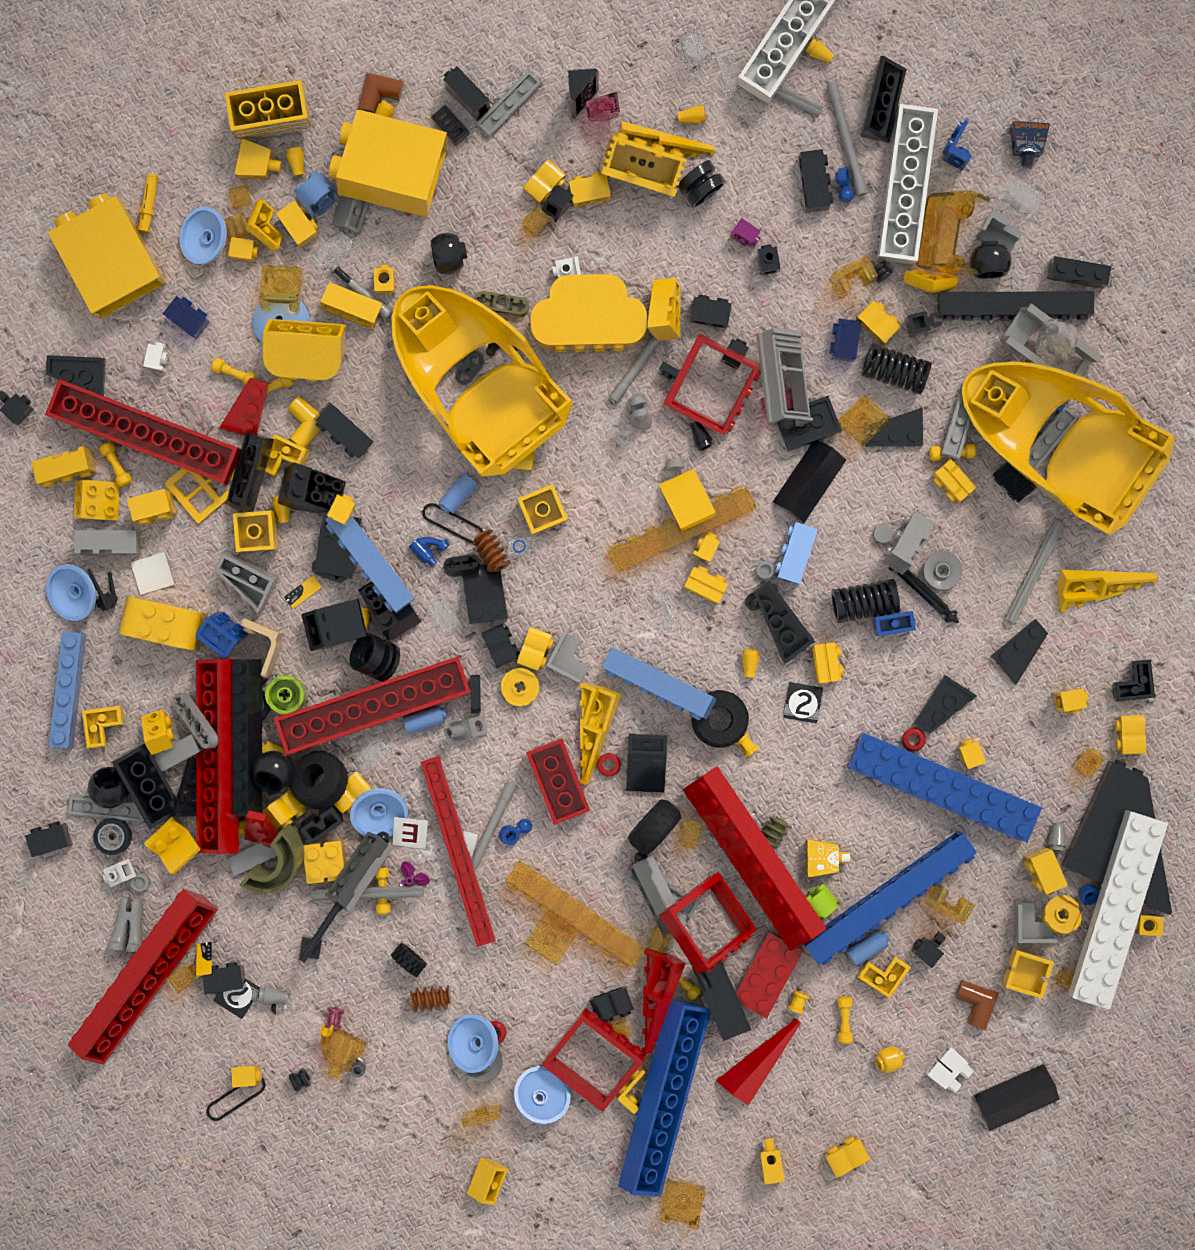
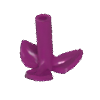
M407 861L402 862L401 872L407 878L402 880L399 886H413V882L418 886H425L430 882V879L422 872L414 876L415 867Z

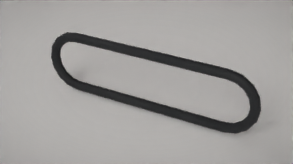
M429 503L425 505L422 511L425 520L464 539L469 543H473L472 540L427 518L425 515V510L427 509V507L435 506L439 509L441 508L439 507V505L434 503ZM449 512L450 515L476 527L480 530V532H483L482 528L478 525L460 517L455 513L453 514L452 512Z
M262 1078L261 1080L263 1086L260 1091L218 1118L212 1117L209 1113L210 1107L240 1087L231 1089L208 1105L207 1116L213 1121H218L264 1091V1079Z

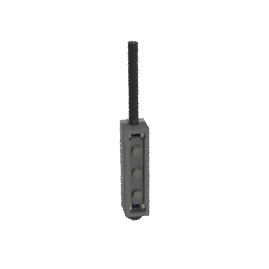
M382 831L377 835L367 832L325 894L335 905L298 960L303 963L306 962L338 912L342 909L351 912L393 849L388 844L390 836L387 832Z
M637 852L634 856V862L637 863L631 865L629 869L663 937L671 933L659 917V914L678 901L674 893H671L669 889L670 883L667 877L662 875L658 859H654L653 855L648 857L646 854ZM682 910L676 916L685 927L687 925V917ZM693 968L704 992L711 989L704 973L697 974Z

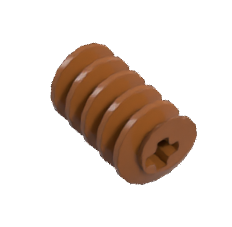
M485 530L474 538L473 545L477 547V552L484 559L483 563L487 566V570L489 572H498L508 567L511 561H504L507 558V554L501 555L504 548H497L500 545V541L493 542L497 538L496 535L490 536L494 530Z
M447 985L445 991H443L442 986H439L438 991H435L434 986L431 987L430 992H428L426 987L423 988L422 993H420L418 987H416L415 993L410 990L413 1012H417L418 1007L421 1012H424L426 1006L429 1011H432L433 1005L437 1011L440 1010L441 1005L444 1010L448 1009L449 1004L451 1006L449 985Z

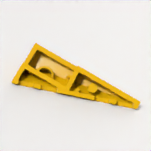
M621 121L618 132L626 134L630 140H634V137L645 140L647 142L646 145L652 146L655 143L665 148L664 151L670 152L673 149L682 152L683 156H691V158L702 154L713 156L715 152L713 145ZM631 156L630 161L635 162L636 157Z
M1061 570L1057 582L1059 610L1061 613L1066 612V608L1072 606L1079 608L1088 601L1094 600L1098 602L1123 594L1126 589L1134 588L1136 590L1141 588L1140 585L1149 582L1155 584L1158 577L1155 573Z
M581 682L580 749H582V760L580 761V766L582 767V779L580 783L588 785L622 693L607 687Z

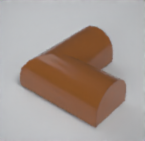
M366 72L358 110L375 114L381 97L400 101L404 81Z
M961 980L955 998L973 1004L967 1023L986 1030L999 993Z

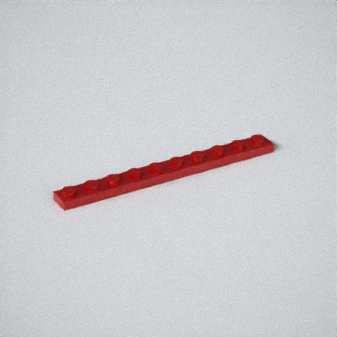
M437 756L422 761V769L476 946L494 942L496 938L441 758Z

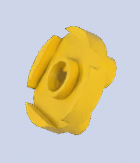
M512 669L502 679V695L512 705H528L538 695V679L528 669ZM521 681L524 682L523 686L526 689L525 691L521 690L519 693L515 684H519Z
M1061 895L1046 902L1043 908L1042 921L1052 932L1066 935L1079 927L1082 914L1078 908V903L1073 898ZM1063 910L1066 919H1060L1058 912Z

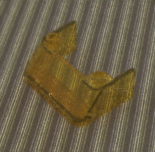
M971 190L930 194L925 203L919 256L916 265L924 270L953 275L978 274V270L965 266L963 257L955 255L961 219L972 215L975 203L990 202V198Z

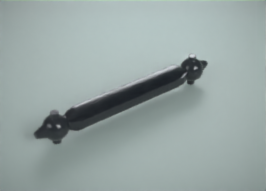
M909 569L903 574L897 572L940 614L945 615L946 622L959 623L957 610L950 611L948 605Z

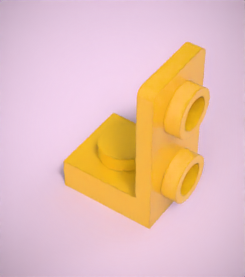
M643 1067L640 1070H636L629 1083L625 1084L617 1095V1100L633 1114H636L639 1110V1100L634 1095H627V1093L644 1075L645 1069Z

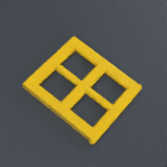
M183 468L164 483L198 524L226 502L230 490L229 488L219 496L210 485L213 481L212 479H205L203 476ZM190 472L200 485L185 496L175 484ZM204 489L214 502L199 513L189 500Z

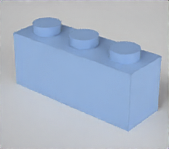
M797 522L793 526H789L787 536L790 538L788 544L784 543L781 555L784 556L782 562L777 563L775 573L778 574L776 578L797 585L800 584L818 529Z

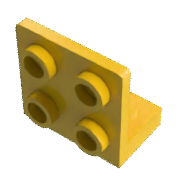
M75 481L73 519L117 521L120 487L116 482Z
M173 817L144 842L148 849L159 855L172 875L177 873L200 851V847L187 827Z

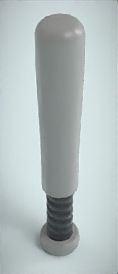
M337 262L330 267L329 271L343 279L354 292L381 302L358 281L345 273ZM382 303L379 315L383 319H388L392 315V311Z

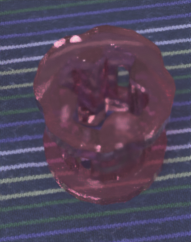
M328 1007L327 1011L329 1013L325 1027L330 1028L331 1025H334V1030H341L340 1022L345 1010L338 1007Z

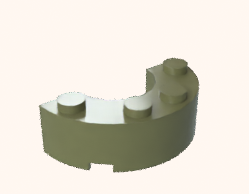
M289 823L270 844L278 857L277 867L268 868L257 864L241 882L240 887L255 894H274L287 887L298 875L304 863V847L299 834Z

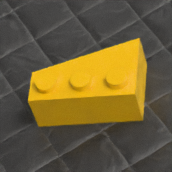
M676 278L653 280L647 328L658 341L680 339L681 284Z
M84 446L78 447V451H65L61 455L49 456L31 462L36 484L43 486V488L55 486V482L62 481V483L74 481L73 478L79 476L81 479L92 476V473L97 472L92 450Z

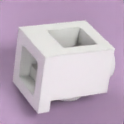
M578 256L555 261L556 266H552L554 278H560L565 275H581ZM569 266L570 270L568 272L563 271V267Z
M154 342V345L148 344L143 365L145 368L166 373V368L163 367L168 360L167 349H165L166 344Z
M129 859L103 869V879L110 887L136 877Z

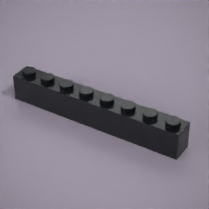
M1094 291L940 292L938 294V312L940 314L938 318H943V321H953L954 318H962L963 321H972L974 318H981L982 321H990L993 318L1009 321L1012 320V317L1016 316L1021 307H1028L1029 304H1033L1049 317H1058L1060 321L1069 320V317H1077V320H1088V317L1094 315Z
M232 659V815H247L248 811L262 813V789L256 785L252 777L254 762L262 754V659Z

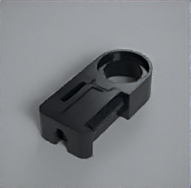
M471 675V713H481L480 675Z

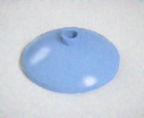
M210 207L196 208L187 215L180 229L179 242L183 255L190 262L204 265L214 261L220 255L227 236L226 224L222 215Z
M277 293L266 297L258 304L253 314V329L255 335L262 343L263 330L269 319L282 317L283 320L310 322V316L305 305L298 298L285 293Z
M71 564L58 566L51 571L46 583V592L50 605L55 612L70 621H79L89 616L95 607L96 592L88 574L81 568Z
M383 788L371 789L362 793L354 800L350 809L351 823L355 830L363 836L367 832L377 835L382 831L387 832L389 836H393L394 817L408 818V808L405 800L398 793Z
M468 1014L457 1019L448 1034V1051L451 1059L457 1067L468 1073L481 1072L490 1067L498 1052L497 1033L490 1021L478 1014Z
M538 1066L526 1070L518 1078L514 1086L513 1097L518 1111L524 1118L535 1124L546 1125L556 1122L566 1113L570 1104V1089L567 1084L546 1068ZM536 1096L541 1098V1102L536 1100Z

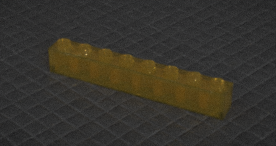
M742 486L731 490L732 494L726 497L724 494L715 497V502L711 504L717 516L683 532L677 521H673L670 518L663 521V526L657 529L653 526L644 530L645 534L640 537L635 534L627 538V543L621 545L618 542L610 546L611 550L607 551L616 572H621L755 510L757 507L748 487L742 488Z
M520 860L505 880L508 883L506 885L514 892L519 890L524 894L522 897L530 903L534 901L539 904L538 908L546 914L550 912L555 916L554 920L558 923L569 925L571 932L577 936L582 934L587 938L586 942L593 947L597 945L602 948L601 952L609 958L613 956L619 960L617 963L625 969L628 967L630 969L633 968L646 949Z

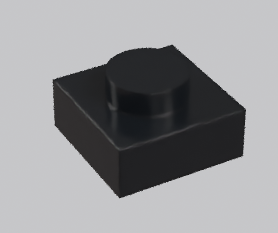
M664 361L659 368V371L662 372L661 375L669 380L672 378L676 379L680 371Z
M302 937L300 956L312 938ZM320 939L308 958H320L322 939Z

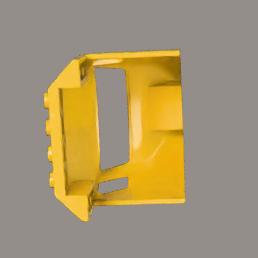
M433 285L413 287L405 291L398 298L392 313V337L402 367L423 402L461 453L482 477L506 474L565 426L573 405L572 400L550 378L527 340L501 316L463 293ZM490 343L498 344L513 359V362L500 365L478 379L455 401L450 413H447L435 392L441 378L457 362L477 348ZM513 346L523 351L534 366L525 363ZM441 417H442V418L445 420V422L448 424L449 428H448V427L446 426V424L443 422V420L441 419Z
M999 362L974 369L963 382L962 397L964 407L973 425L982 437L1011 466L1045 494L1081 520L1108 535L1127 525L1170 461L1175 436L1142 419L1119 392L1087 378L1034 363ZM1092 398L1105 400L1119 410L1106 409ZM1074 399L1093 411L1079 418L1060 441L1048 464L1047 480H1044L1029 465L1030 448L1038 432L1051 414L1065 402Z

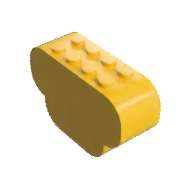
M565 275L558 278L552 284L550 299H544L534 306L531 313V330L533 339L538 346L546 350H555V353H567V350H574V353H585L586 350L602 353L605 352V349H613V352H624V349L634 348L644 340L647 330V312L639 300L627 297V289L624 282L615 275Z

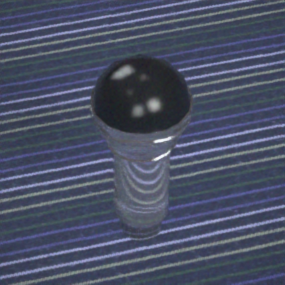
M275 1003L271 1005V1011L275 1015L301 1010V1005L297 1003Z

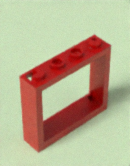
M699 333L663 404L725 436L727 431L731 432L736 423L732 421L735 414L739 416L744 407L741 404L744 397L749 398L753 390L750 387L753 380L757 382L761 375L759 370L760 364ZM703 343L752 368L724 425L674 400Z
M719 872L706 878L659 914V917L697 974L703 971L708 973L714 969L716 962L721 963L727 959L729 952L733 953L741 947L739 944L749 941L751 939L750 935L757 930ZM710 888L739 931V934L708 959H705L676 914Z
M584 1008L544 1058L542 1066L603 1112L644 1062L646 1054L640 1050V1046L632 1044L624 1034H619L615 1031L610 1023L603 1022L595 1012L592 1013ZM583 1022L635 1061L607 1096L556 1058V1055Z

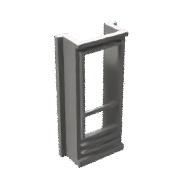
M1033 304L1020 308L1000 339L1032 363L1052 367L1038 357L1047 341H1050L1051 336H1053L1083 358L1074 372L1075 375L1081 377L1091 362H1099L1102 355ZM1038 325L1049 334L1045 336L1042 345L1034 354L1024 345Z
M772 328L763 333H757L767 423L773 424L783 419L795 420L796 426L802 427L804 424L813 421V418L810 417L800 338L802 337V332ZM780 352L787 353L788 367L785 365L781 366ZM786 370L789 371L794 411H788L786 406L782 371Z

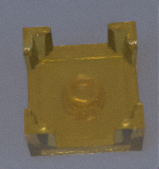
M867 255L832 273L829 281L839 300L846 297L847 292L851 290L848 280L859 275L863 284L867 286L874 282L873 278L878 276Z
M263 265L259 292L261 310L270 311V303L289 304L291 312H300L299 293L300 286L303 287L301 267Z
M939 884L933 886L924 903L958 923L965 925L975 905L960 897L954 907L944 901L949 891Z
M667 1178L660 1212V1222L670 1223V1220L687 1223L690 1228L699 1229L702 1202L706 1195L705 1186Z

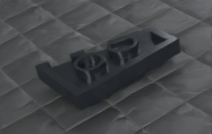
M47 355L46 375L104 396L106 359Z
M923 407L865 427V447L923 446Z
M1034 619L996 650L991 657L1010 680L1017 685L1048 633L1037 619Z
M944 675L913 724L931 734L952 715L976 698L977 695Z
M188 758L171 817L196 816V758Z

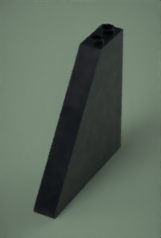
M1115 759V762L1108 761L1061 864L1103 884L1125 810L1155 819L1148 777L1144 776V772L1133 767L1132 770L1126 768V763ZM1160 848L1143 903L1171 915L1172 909Z

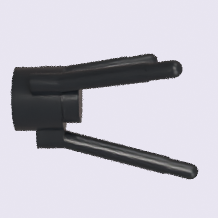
M88 569L87 572L99 594L98 597L96 596L98 608H101L103 612L117 606L115 601L118 598L115 594L112 573L108 572L111 595L109 592L103 594L94 575Z

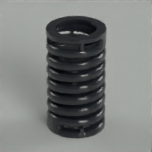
M872 343L865 358L861 376L874 379L880 366L877 381H882L886 371L884 383H889L893 373L890 384L895 386L901 373L897 386L902 388L908 375L904 389L908 391L912 385L911 391L921 395L927 383L932 362L923 359L917 360L914 356L903 355L902 352L896 353L893 349L889 350L887 347L882 348L881 345ZM872 362H874L873 365H872L871 371H870V373H869L868 370H869V368H870Z
M888 579L884 582L878 581L876 584L871 582L869 585L865 583L862 586L856 585L855 587L849 586L847 589L843 587L840 590H831L832 605L837 623L847 622L848 616L850 621H854L855 614L856 618L861 620L862 612L864 618H869L870 614L872 617H876L877 612L879 616H883V603L888 615L900 612L899 593L894 579Z

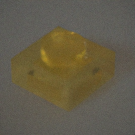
M247 185L228 189L233 209L252 205Z
M625 1017L608 1022L619 1034L622 1033L626 1037L632 1035Z

